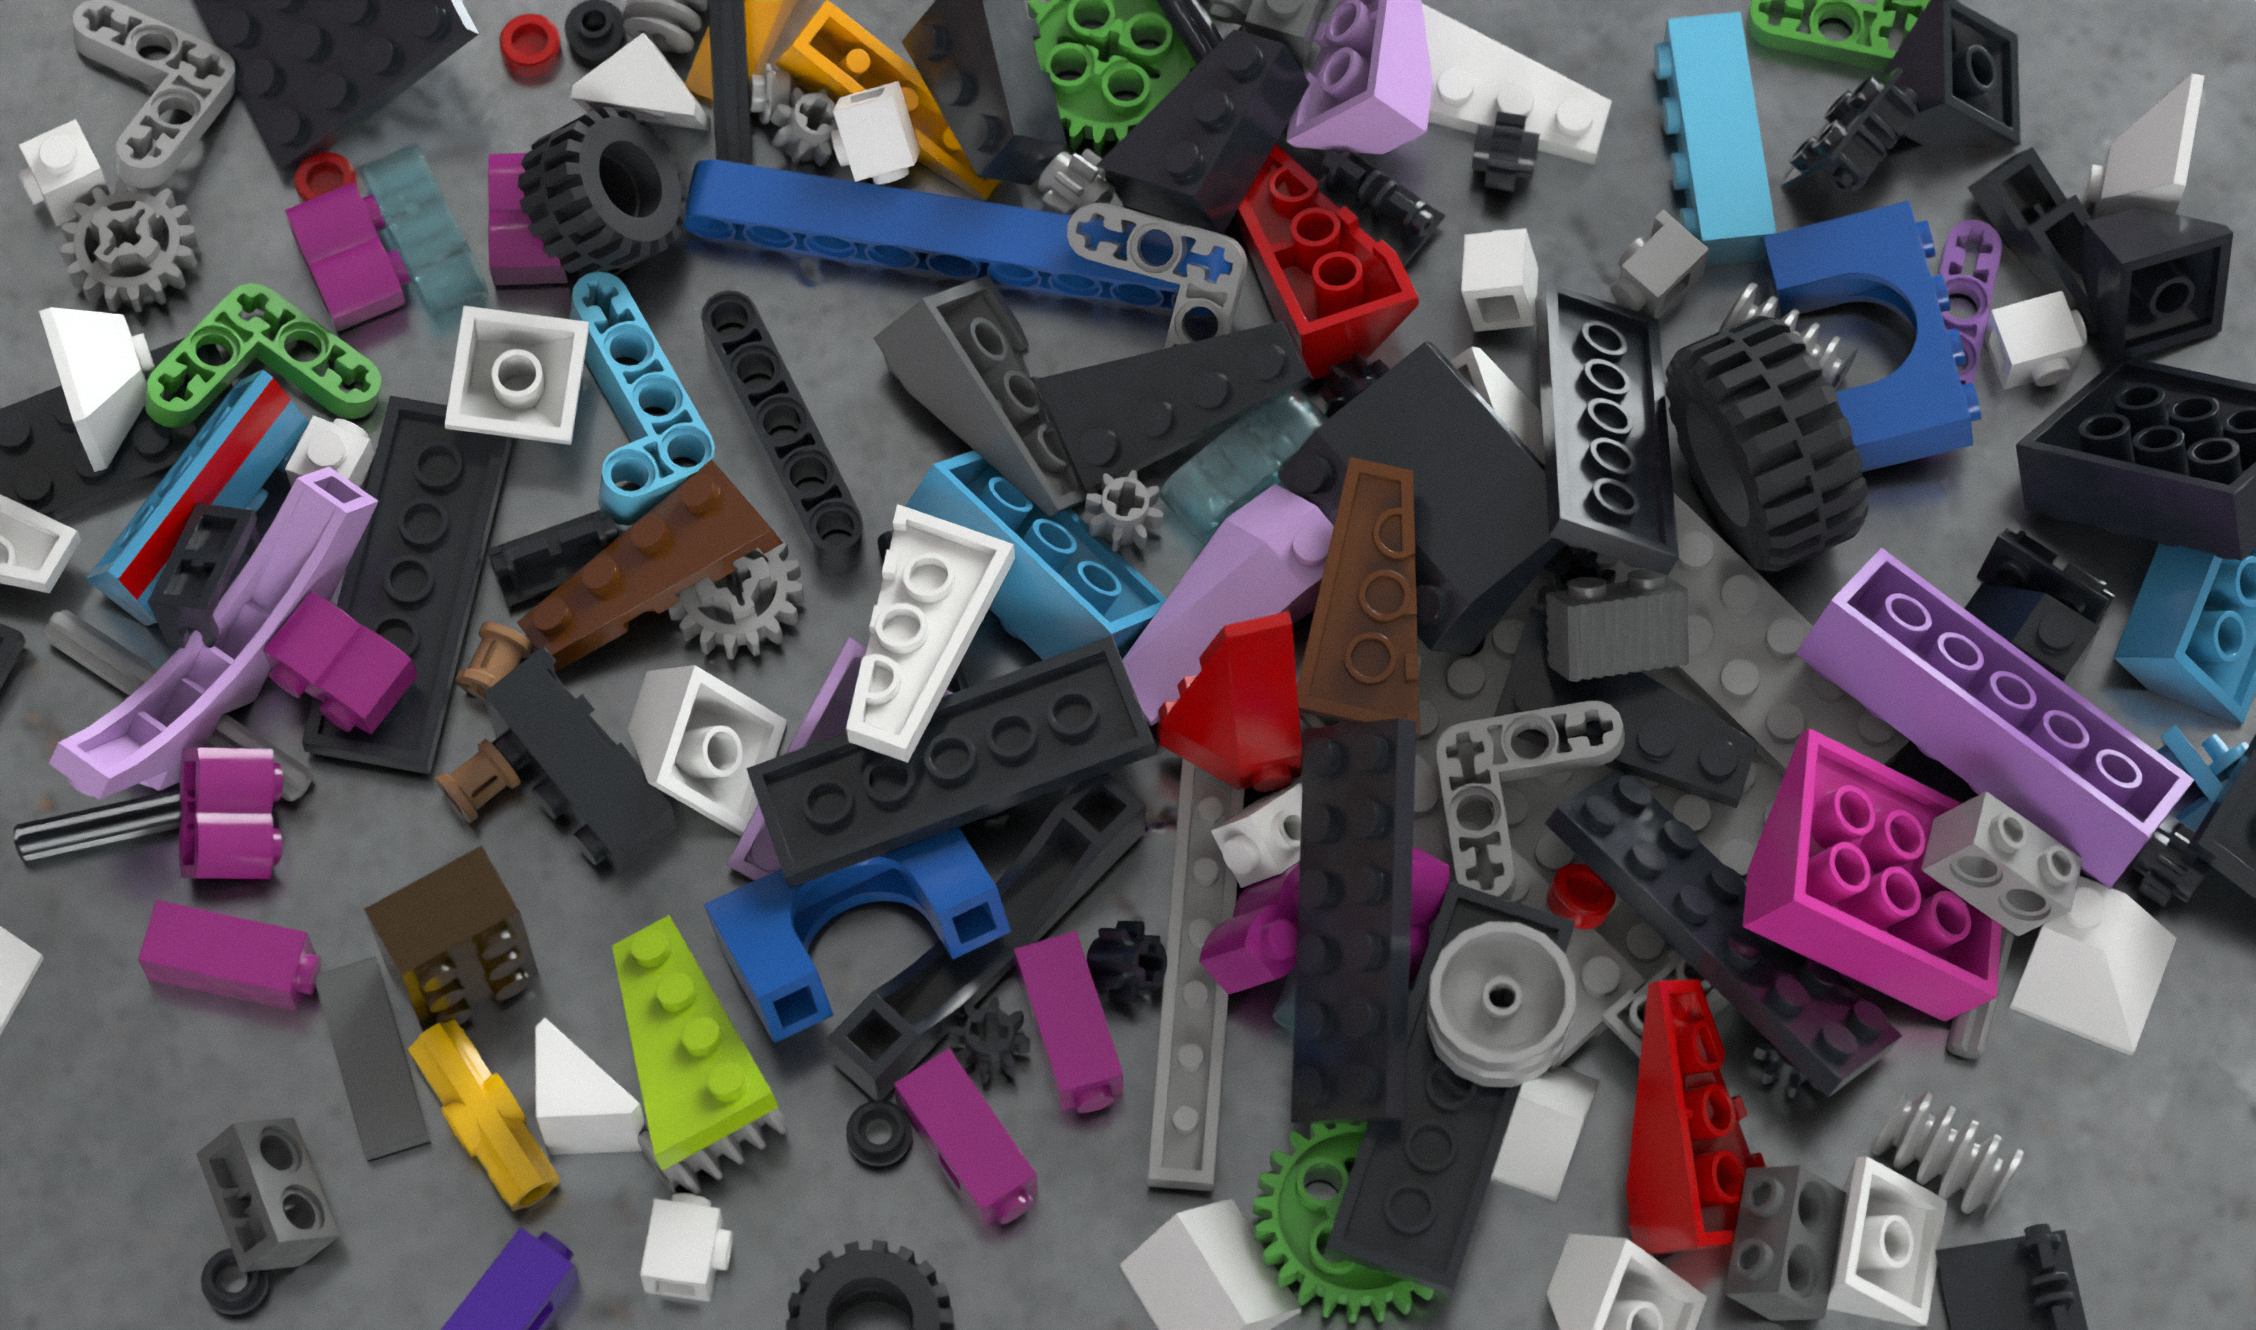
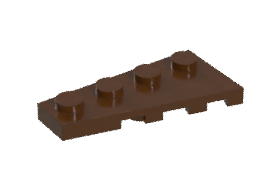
M1350 457L1297 685L1299 712L1348 723L1394 718L1417 721L1416 738L1420 739L1413 471Z
M711 459L697 473L688 478L516 623L538 650L545 646L557 661L553 666L558 672L628 632L629 621L646 611H656L657 614H660L680 602L677 593L707 576L714 583L736 570L735 560L757 548L765 554L783 544V542Z

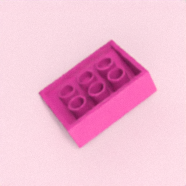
M1810 728L1801 732L1748 868L1743 927L1944 1022L1997 997L2002 925L1922 871L1934 818L1962 803Z

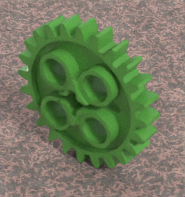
M1029 0L1027 2L1028 17L1037 20L1041 38L1034 41L1040 70L1050 73L1063 131L1070 132V149L1075 150L1084 138L1092 139L1094 153L1099 156L1104 149L1106 141H1114L1115 145H1117L1197 66L1156 0H1046L1047 4L1038 0ZM1094 19L1101 21L1105 25L1098 29L1090 30L1084 29L1078 24L1084 20ZM1151 39L1156 40L1162 45L1156 49L1146 50L1141 49L1135 44L1141 40ZM1060 41H1066V42H1068V43H1063V44H1059V45H1058V43H1059ZM1065 70H1073L1082 74L1080 78L1072 81L1061 80L1055 75ZM1158 75H1159V78H1157V79L1149 78V77H1152V76H1158ZM1130 90L1139 94V97L1131 101H1121L1112 95L1118 91Z
M1360 1122V1125L1351 1126L1350 1123H1336L1335 1129L1328 1130L1324 1124H1311V1139L1309 1141L1295 1131L1289 1133L1287 1145L1292 1156L1282 1151H1272L1269 1164L1277 1174L1260 1173L1257 1188L1269 1196L1254 1199L1253 1214L1267 1220L1255 1225L1254 1238L1256 1241L1274 1242L1263 1251V1264H1284L1278 1274L1277 1285L1282 1288L1298 1280L1301 1283L1297 1303L1300 1305L1310 1301L1316 1294L1323 1297L1322 1316L1328 1317L1333 1312L1337 1303L1346 1304L1348 1319L1351 1323L1356 1322L1361 1306L1370 1305L1371 1311L1378 1322L1383 1321L1386 1304L1390 1301H1393L1403 1314L1409 1313L1412 1303L1410 1292L1412 1290L1420 1297L1430 1300L1434 1289L1374 1269L1370 1270L1365 1266L1347 1260L1340 1263L1330 1262L1319 1254L1317 1248L1321 1244L1328 1242L1349 1180L1344 1164L1348 1161L1355 1162L1368 1122ZM1316 1179L1326 1180L1337 1188L1338 1194L1328 1200H1318L1307 1193L1304 1186Z

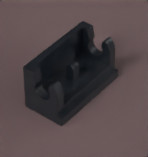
M196 503L148 600L149 606L169 647L185 649L189 641L188 627L194 628L202 635V642L208 648L214 646L219 636V628L213 613L244 549L251 558L261 542V537L255 526L258 518L254 510Z

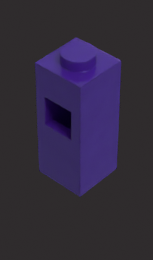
M520 1227L441 1330H543L579 1283L574 1264L570 1262L574 1257L573 1252L547 1232L543 1231L536 1238Z

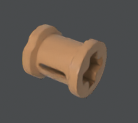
M484 622L481 625L478 634L482 640L468 668L459 670L455 678L456 683L463 690L485 701L483 693L515 669L522 659L529 658L534 650L533 643L524 635L510 627L495 622Z
M487 739L477 744L478 752L451 774L447 775L441 772L434 778L447 800L468 823L478 818L477 810L504 788L515 789L521 784L519 777L507 760Z

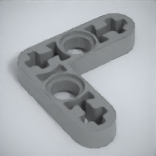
M85 1L75 9L72 15L73 41L77 50L92 60L157 88L117 140V174L129 186L140 189L162 185L169 179L232 98L235 91L234 60L230 54L221 48L116 1ZM149 45H158L167 49L170 54L161 60H147L141 57L138 51ZM171 109H180L191 114L192 119L181 125H172L161 120L160 115ZM153 139L156 141L155 158L146 156L153 148ZM133 157H135V158H137V159H142V160H141V161L134 160Z
M1092 203L1080 207L1072 214L1067 225V238L1070 246L1078 255L1091 261L1180 285L1164 349L1195 342L1186 332L1185 318L1188 312L1197 306L1206 307L1216 315L1218 331L1215 337L1231 332L1247 270V258L1244 249L1236 240L1226 235L1107 203ZM1098 214L1104 216L1103 223L1105 228L1123 233L1127 232V220L1135 222L1136 226L1127 240V258L1118 255L1124 243L1105 240L1099 242L1097 249L1091 247V236L1082 232L1083 223L1095 221ZM1153 229L1167 233L1174 245L1171 259L1162 266L1148 263L1140 250L1143 236ZM1186 237L1196 239V243L1190 252L1210 255L1215 253L1217 246L1225 249L1223 254L1224 260L1233 263L1231 273H1222L1218 276L1217 281L1209 279L1210 268L1193 262L1187 264V275L1179 273L1178 269L1187 254Z
M1585 701L1461 722L1450 726L1441 734L1437 742L1436 756L1458 884L1508 900L1512 897L1516 889V872L1501 783L1596 767L1612 762L1620 754L1624 746L1625 733L1621 717L1611 705L1602 701ZM1599 721L1602 730H1613L1603 734V744L1599 746H1590L1588 738L1584 736L1568 738L1570 752L1560 753L1561 744L1555 726L1565 724L1567 737L1586 733L1587 722ZM1528 729H1536L1543 732L1549 739V746L1546 752L1535 759L1519 757L1513 751L1512 743L1520 732ZM1471 742L1475 752L1484 751V753L1474 756V767L1478 783L1465 785L1459 759H1449V757L1459 754V744ZM1491 780L1490 785L1483 784L1486 781ZM1453 786L1459 787L1458 789L1452 791ZM1472 801L1486 802L1495 811L1492 823L1480 831L1465 829L1458 822V814L1461 808ZM1497 841H1501L1500 846L1492 845ZM1462 847H1468V848H1469V849H1467V850L1464 851V852L1461 851V848H1462ZM1488 847L1493 872L1504 873V875L1494 878L1493 889L1481 890L1478 881H1468V879L1478 876L1479 873L1475 848Z

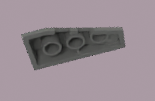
M989 275L923 298L873 337L884 355L888 369L894 376L899 378L905 389L1048 516L1056 515L1086 500L1089 492L1084 488L1057 426L1049 423L1043 408L1042 400H1044V396L1036 379L1042 377L1033 376L1031 378L1021 351L1029 346L1024 331Z

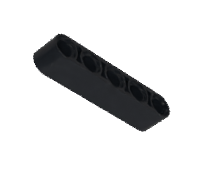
M726 290L718 292L706 301L701 313L707 353L812 561L820 570L828 574L841 575L849 573L857 568L865 557L866 542L861 513L755 304L747 295L739 291ZM736 322L745 326L741 332L734 335H723L717 332L718 328L725 323ZM756 373L766 374L771 377V380L764 386L751 387L742 383L745 378ZM781 425H790L798 429L796 434L786 439H776L769 435L772 429ZM806 477H817L825 482L822 487L811 492L801 491L795 487L798 481ZM834 529H842L851 534L847 541L837 545L828 544L821 540L825 533Z

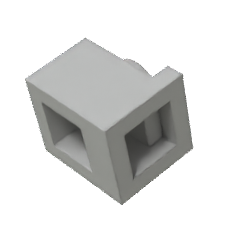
M1662 210L1654 219L1651 238L1647 240L1643 236L1639 237L1621 256L1618 265L1621 267L1620 276L1611 285V292L1622 307L1636 312L1639 311L1642 314L1658 319L1704 275L1709 249L1666 211Z

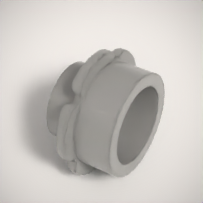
M769 63L763 66L761 76L751 75L749 79L750 112H759L761 123H769L778 104L787 106L790 104L789 71L772 70V66Z

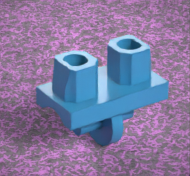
M2175 724L2160 735L2163 747L2157 750V752L2194 779L2192 785L2201 795V798L2176 815L2175 818L2180 826L2183 823L2196 832L2224 787L2221 782L2230 777L2249 744L2243 742L2229 750L2217 734L2211 735L2201 744L2214 761L2207 766Z

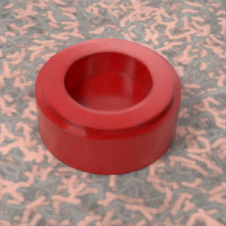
M523 14L510 20L501 31L499 37L501 56L505 66L512 73L525 78L541 77L551 72L559 63L562 55L560 34L555 24L548 18L538 14Z
M321 152L304 160L295 173L294 185L300 203L352 182L355 183L359 190L354 167L348 159L334 152Z
M1581 863L1569 864L1559 869L1547 891V903L1551 912L1554 915L1576 921L1574 928L1583 930L1593 929L1603 924L1616 899V892L1587 864Z

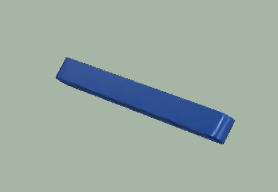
M706 159L695 163L685 205V222L682 224L689 232L713 240L972 281L989 275L992 282L997 285L1167 312L1174 311L1180 287L1176 283L1091 261L1078 255L1070 246L1067 238V225L1072 215L723 160ZM1096 219L1093 222L1083 223L1082 232L1091 236V247L1097 249L1099 242L1105 240L1124 243L1118 255L1127 258V240L1136 225L1127 224V232L1120 233L1105 228L1104 220ZM1153 229L1143 236L1140 250L1148 263L1162 266L1173 255L1174 245L1167 233ZM1186 237L1187 254L1178 269L1179 273L1187 275V264L1191 262L1210 268L1209 279L1217 281L1218 276L1222 273H1231L1233 263L1224 260L1223 254L1225 249L1217 246L1215 253L1210 255L1190 252L1196 243V239ZM1198 306L1191 309L1187 314L1200 317L1216 316L1210 309Z

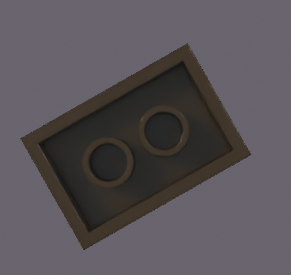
M482 845L364 909L386 969L422 1032L439 1022L445 1023L453 1019L461 1025L472 1015L473 1008L493 997L497 1000H504L516 995L528 986L530 977L539 973L520 910Z

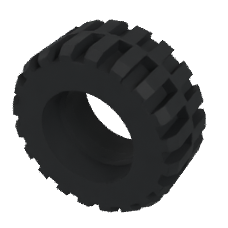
M1754 316L1677 350L1666 368L1665 375L1668 380L1665 383V392L1670 401L1668 410L1671 422L1675 425L1678 437L1676 439L1681 453L1685 455L1690 468L1688 471L1695 486H1698L1704 498L1703 503L1710 516H1714L1719 524V530L1726 541L1734 545L1735 552L1744 560H1748L1750 566L1755 569L1777 572L1854 538L1866 521L1865 517L1868 514L1869 505L1865 500L1868 489L1867 482L1861 472L1863 464L1860 453L1854 446L1851 437L1853 432L1847 417H1844L1838 405L1839 399L1832 385H1828L1822 374V367L1815 356H1811L1808 353L1806 344L1799 335L1791 333L1790 327L1783 321L1766 316Z

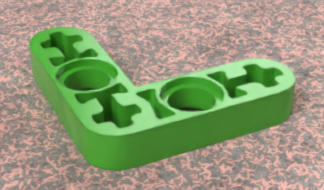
M1751 0L1747 15V29L1750 36L1758 44L1768 48L1885 72L1886 67L1897 52L1888 49V39L1894 18L1906 20L1902 35L1903 43L1930 0H1875V5L1852 0ZM1771 8L1783 10L1780 26L1768 24V14ZM1803 13L1811 14L1806 33L1799 32ZM1830 17L1840 18L1849 24L1852 35L1842 41H1831L1820 33L1818 25L1824 19Z
M248 283L232 290L153 370L147 381L144 401L147 414L155 422L165 427L177 428L186 426L194 421L256 357L332 413L342 418L356 419L364 417L373 411L378 401L382 377L378 368L368 358L278 293L262 284ZM256 309L264 312L263 320L256 316L249 321L241 318L242 310L249 314ZM270 331L276 334L274 341L269 340ZM305 340L312 343L318 349L319 356L313 361H296L286 353L285 346L291 341ZM217 344L229 352L231 359L224 365L210 366L203 363L197 357L196 351L203 345ZM330 361L335 362L334 370L327 369ZM186 373L192 378L187 385L184 400L176 397L168 402L163 399L164 390L172 394L185 383ZM355 380L363 384L362 391L353 389L347 394L340 389L342 383L350 385Z

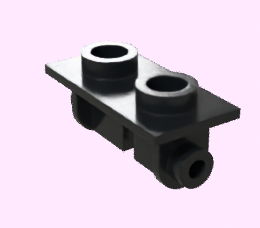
M597 510L486 549L507 607L556 590L617 539L618 533L611 514L604 515L601 510Z
M2006 528L2003 533L2000 532L1976 577L1987 584L2047 593L2095 624L2099 617L2103 616L2115 598V594L2106 589L2108 582L2103 579L2101 581L2070 562L2064 570L2059 569L2053 565L2058 554L2026 535L2027 532L2022 529L2016 534Z

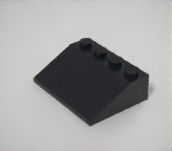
M1425 341L1316 428L1277 477L1291 493L1316 505L1334 526L1350 457L1412 470L1414 483L1417 636L1430 651L1470 655L1564 543L1561 540L1549 537L1546 477L1543 463L1433 342Z
M2130 357L2113 362L2016 444L2025 510L2050 515L2060 521H2075L2105 528L2107 531L2115 534L2126 533L2156 540L2166 546H2181L2203 551L2227 560L2237 559L2242 561L2256 548V384Z

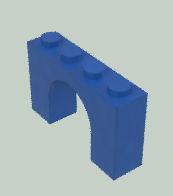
M1910 200L1763 236L1767 265L1775 295L1779 298L1778 306L1782 318L1794 308L1800 311L1799 314L1842 303L1871 302L1883 305L1897 312L1908 322L1916 335L1915 344L1910 355L1892 374L1870 384L1835 392L1839 399L1838 405L1844 417H1847L1853 432L1851 437L1854 446L1860 453L1863 464L1861 472L1972 446L1971 422L1982 419L1976 390L1973 383L1961 384L1957 367L1966 365L1958 328L1946 330L1942 312L1951 310L1947 287L1942 274L1931 276L1927 259L1936 257L1932 234L1927 220L1916 223Z
M959 827L792 888L788 887L781 868L704 904L722 953L774 1043L834 1016L818 970L807 952L812 939L820 928L830 919L849 908L876 901H895L910 905L925 915L952 959L1011 932L997 886Z

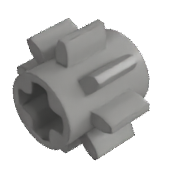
M795 88L790 95L789 106L778 104L770 118L772 123L782 127L772 142L773 147H782L792 157V164L795 166L800 161L814 159L822 167L832 154L831 149H834L832 131L838 129L833 114L836 105L827 97V90L822 89L819 93L804 95L799 88Z
M1088 148L1081 156L1077 153L1071 156L1067 152L1057 155L1045 169L1038 184V189L1045 194L1042 200L1047 203L1043 211L1072 215L1080 207L1092 203L1110 204L1115 194V187L1108 183L1099 172V169L1096 168V165L1102 159Z
M1132 470L1128 477L1113 479L1109 474L1105 473L1102 477L1101 485L1103 494L1091 493L1087 494L1085 510L1097 515L1090 521L1089 535L1093 537L1103 534L1111 542L1112 552H1117L1121 545L1135 543L1140 549H1144L1147 540L1146 527L1160 529L1162 526L1164 513L1158 509L1151 508L1158 501L1159 487L1151 486L1146 489L1137 480V471ZM1121 506L1131 508L1128 516L1117 514Z

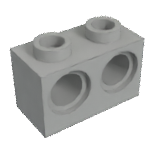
M1986 791L1934 818L1922 871L2016 936H2021L2071 911L2083 859Z

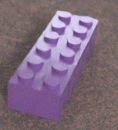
M1880 548L1830 601L1795 653L1811 665L1821 678L1838 685L1862 703L1872 716L1886 721L1914 742L1924 755L1938 760L1965 780L1975 793L1980 795L1987 791L2083 859L2080 871L2087 876L2096 878L2109 889H2111L2194 781L2192 777L1883 548Z

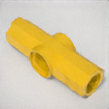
M453 1019L445 1023L439 1022L419 1034L418 1039L407 1048L411 1058L443 1106L440 1107V1110L453 1133L471 1158L476 1155L505 1204L507 1203L512 1212H515L525 1207L530 1208L547 1197L550 1191L561 1182L560 1178L525 1126L527 1119L511 1091L499 1074L494 1073L492 1075L481 1059L478 1050L465 1034L464 1029Z

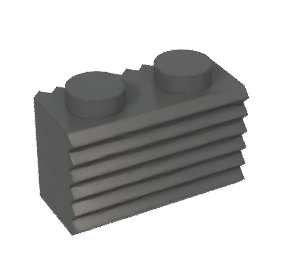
M1637 569L1628 573V581L1607 584V581L1602 578L1580 577L1568 581V590L1548 592L1545 597L1548 604L1546 608L1548 615L1546 621L1548 632L1546 635L1549 641L1546 646L1549 653L1547 661L1550 668L1569 681L1578 682L1581 679L1590 680L1593 677L1603 678L1605 675L1615 676L1616 674H1627L1628 672L1638 673L1641 670L1650 671L1653 668L1663 669L1664 667H1675L1676 665L1686 666L1689 663L1688 589L1666 575L1648 569Z

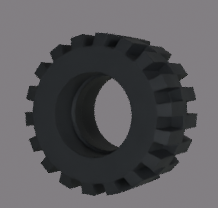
M603 107L597 111L592 110L539 138L531 145L532 151L524 155L521 165L525 172L518 175V188L524 192V198L519 200L522 213L528 214L531 221L528 228L534 238L538 236L543 242L542 250L550 259L554 257L559 258L561 268L569 273L578 270L581 277L597 271L616 275L668 248L667 245L675 242L680 235L678 226L684 224L686 211L681 206V203L687 200L686 187L680 184L678 176L682 175L678 162L673 163L668 154L671 149L665 140L659 141L654 136V128L646 121L637 123L635 114L626 110L617 113L614 107Z
M873 1240L872 1250H860L858 1241L844 1244L846 1254L835 1258L832 1251L829 1250L818 1257L820 1268L813 1272L807 1267L799 1278V1292L791 1293L787 1305L789 1319H786V1330H833L835 1323L845 1311L857 1304L870 1301L888 1303L901 1310L910 1320L911 1330H955L950 1295L945 1283L939 1284L937 1281L936 1270L926 1260L921 1265L917 1263L914 1251L902 1245L898 1253L890 1252L887 1241Z

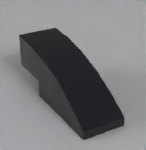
M2032 146L2014 154L1967 188L2021 261L2050 293L2063 291L2070 311L2077 310L2080 313L2085 328L2092 334L2097 332L2098 329L2080 273L2085 221L2092 219L2076 195L2068 198L2065 197Z

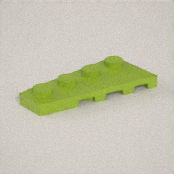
M670 915L612 945L653 1153L661 1171L779 1107L770 1087Z

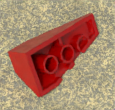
M1275 144L1234 217L1276 322L1284 321L1289 325L1313 379H1317L1329 374V366L1331 364L1337 365L1340 362L1352 360L1355 352H1359L1365 359H1368L1419 305V296L1397 253L1383 240L1377 243L1359 226L1358 217L1346 206L1341 209L1337 207L1318 189V181Z
M1287 611L1224 625L1200 655L1201 671L1197 677H1183L1177 685L1180 695L1179 700L1164 702L1159 708L1157 719L1159 742L1164 748L1237 790L1254 787L1259 792L1277 790L1291 783L1292 778L1301 776L1302 766L1301 729L1293 629L1290 614Z
M1699 979L1648 983L1626 1196L1629 1209L1628 1225L1633 1237V1243L1649 1255L1679 1253L1733 1245L1747 1168L1766 1167L1761 1152L1750 1154L1739 1121L1748 1115L1741 1095L1730 1096L1722 1076L1720 1066L1724 1061L1725 1050Z

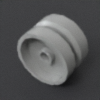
M1488 922L1459 934L1441 951L1430 976L1426 1029L1436 1054L1456 1075L1481 1086L1514 1087L1541 1076L1559 1059L1570 1035L1572 1020L1575 1014L1576 979L1566 955L1544 933L1520 923ZM1503 1001L1511 1004L1510 1007L1505 1009L1497 1008Z

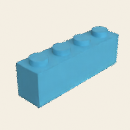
M1741 12L1667 19L1663 42L1654 44V64L1657 79H1667L1670 97L1663 98L1662 112L1666 134H1676L1678 152L1671 154L1672 180L1675 190H1685L1687 208L1680 209V224L1709 249L1706 266L1765 261L1767 258L1763 236L1775 234L1776 227Z

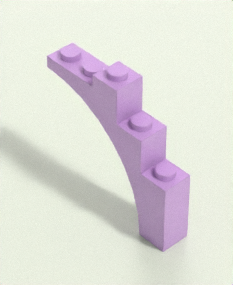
M330 467L296 478L275 520L248 563L221 598L213 613L219 628V636L214 646L208 648L202 642V635L195 630L189 637L185 649L179 648L149 680L119 706L89 727L58 742L48 764L68 777L70 785L77 791L96 797L98 800L138 783L155 788L157 791L179 783L183 748H206L223 714L256 700L271 670L263 650L308 593L311 591L330 602L379 501Z

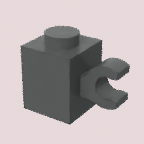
M1209 0V2H1212L1209 17L1220 22L1245 26L1246 33L1284 43L1303 71L1321 20L1322 0Z

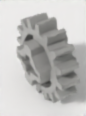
M121 179L116 180L115 193L108 196L98 186L93 188L92 192L95 203L89 207L86 204L76 202L73 205V209L79 222H66L61 227L64 237L69 243L59 248L65 265H70L66 271L73 286L83 285L82 289L85 297L91 303L105 294L109 311L113 312L117 311L122 300H130L135 312H142L143 298L151 295L159 304L166 303L163 288L170 284L175 288L183 289L186 283L179 269L195 268L197 264L193 250L190 248L199 244L194 226H189L192 221L185 204L175 206L176 202L172 191L168 188L159 192L156 197L153 195L152 188H137L136 191H128L125 182ZM165 228L169 231V244L166 252L161 250L159 245L164 240L162 231ZM92 239H95L99 247L93 252L96 260L92 264L89 258V250Z
M781 539L783 544L765 554L757 548L734 561L736 570L729 575L733 584H737L738 589L742 592L743 606L738 604L736 596L732 595L727 588L726 576L714 583L707 576L695 583V586L693 584L677 593L680 602L668 608L671 620L683 619L679 625L681 637L686 641L700 634L701 651L707 655L714 649L717 643L723 644L727 659L735 658L739 645H747L753 656L760 655L759 640L765 636L776 644L781 643L783 637L779 623L796 625L798 621L797 608L791 603L804 601L803 585L795 581L801 577L798 559L786 560L789 555L787 542ZM772 601L767 610L757 617L763 603ZM717 619L727 624L719 623L713 620Z

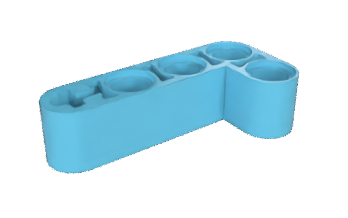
M597 271L581 277L573 287L570 320L589 322L584 359L632 442L617 448L608 454L604 460L598 496V504L604 515L610 513L614 523L629 526L635 524L688 478L697 473L711 459L713 460L715 445L711 434L625 284L618 277L610 273ZM609 315L608 327L606 330L607 319L605 316ZM625 356L631 357L639 363L627 366L616 362L615 359ZM659 407L667 411L668 414L659 417L651 416L644 412L643 409ZM685 457L695 461L697 465L688 468L680 467L673 463L672 460ZM621 481H631L638 484L641 489L624 491L615 484Z

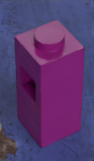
M161 900L155 901L138 958L149 981L297 1013L299 1012L304 993L313 994L316 988L315 979L321 969V957L315 955L316 952L307 932Z
M1077 930L1015 948V971L1061 1112L1076 1107L1077 1112L1088 1113L1107 1107L1114 1102L1115 1095L1123 1093V1071Z
M949 1048L894 1083L896 1103L907 1114L911 1125L983 1228L997 1219L1001 1224H1006L1022 1215L1034 1203L1032 1196L1038 1193L1037 1173Z

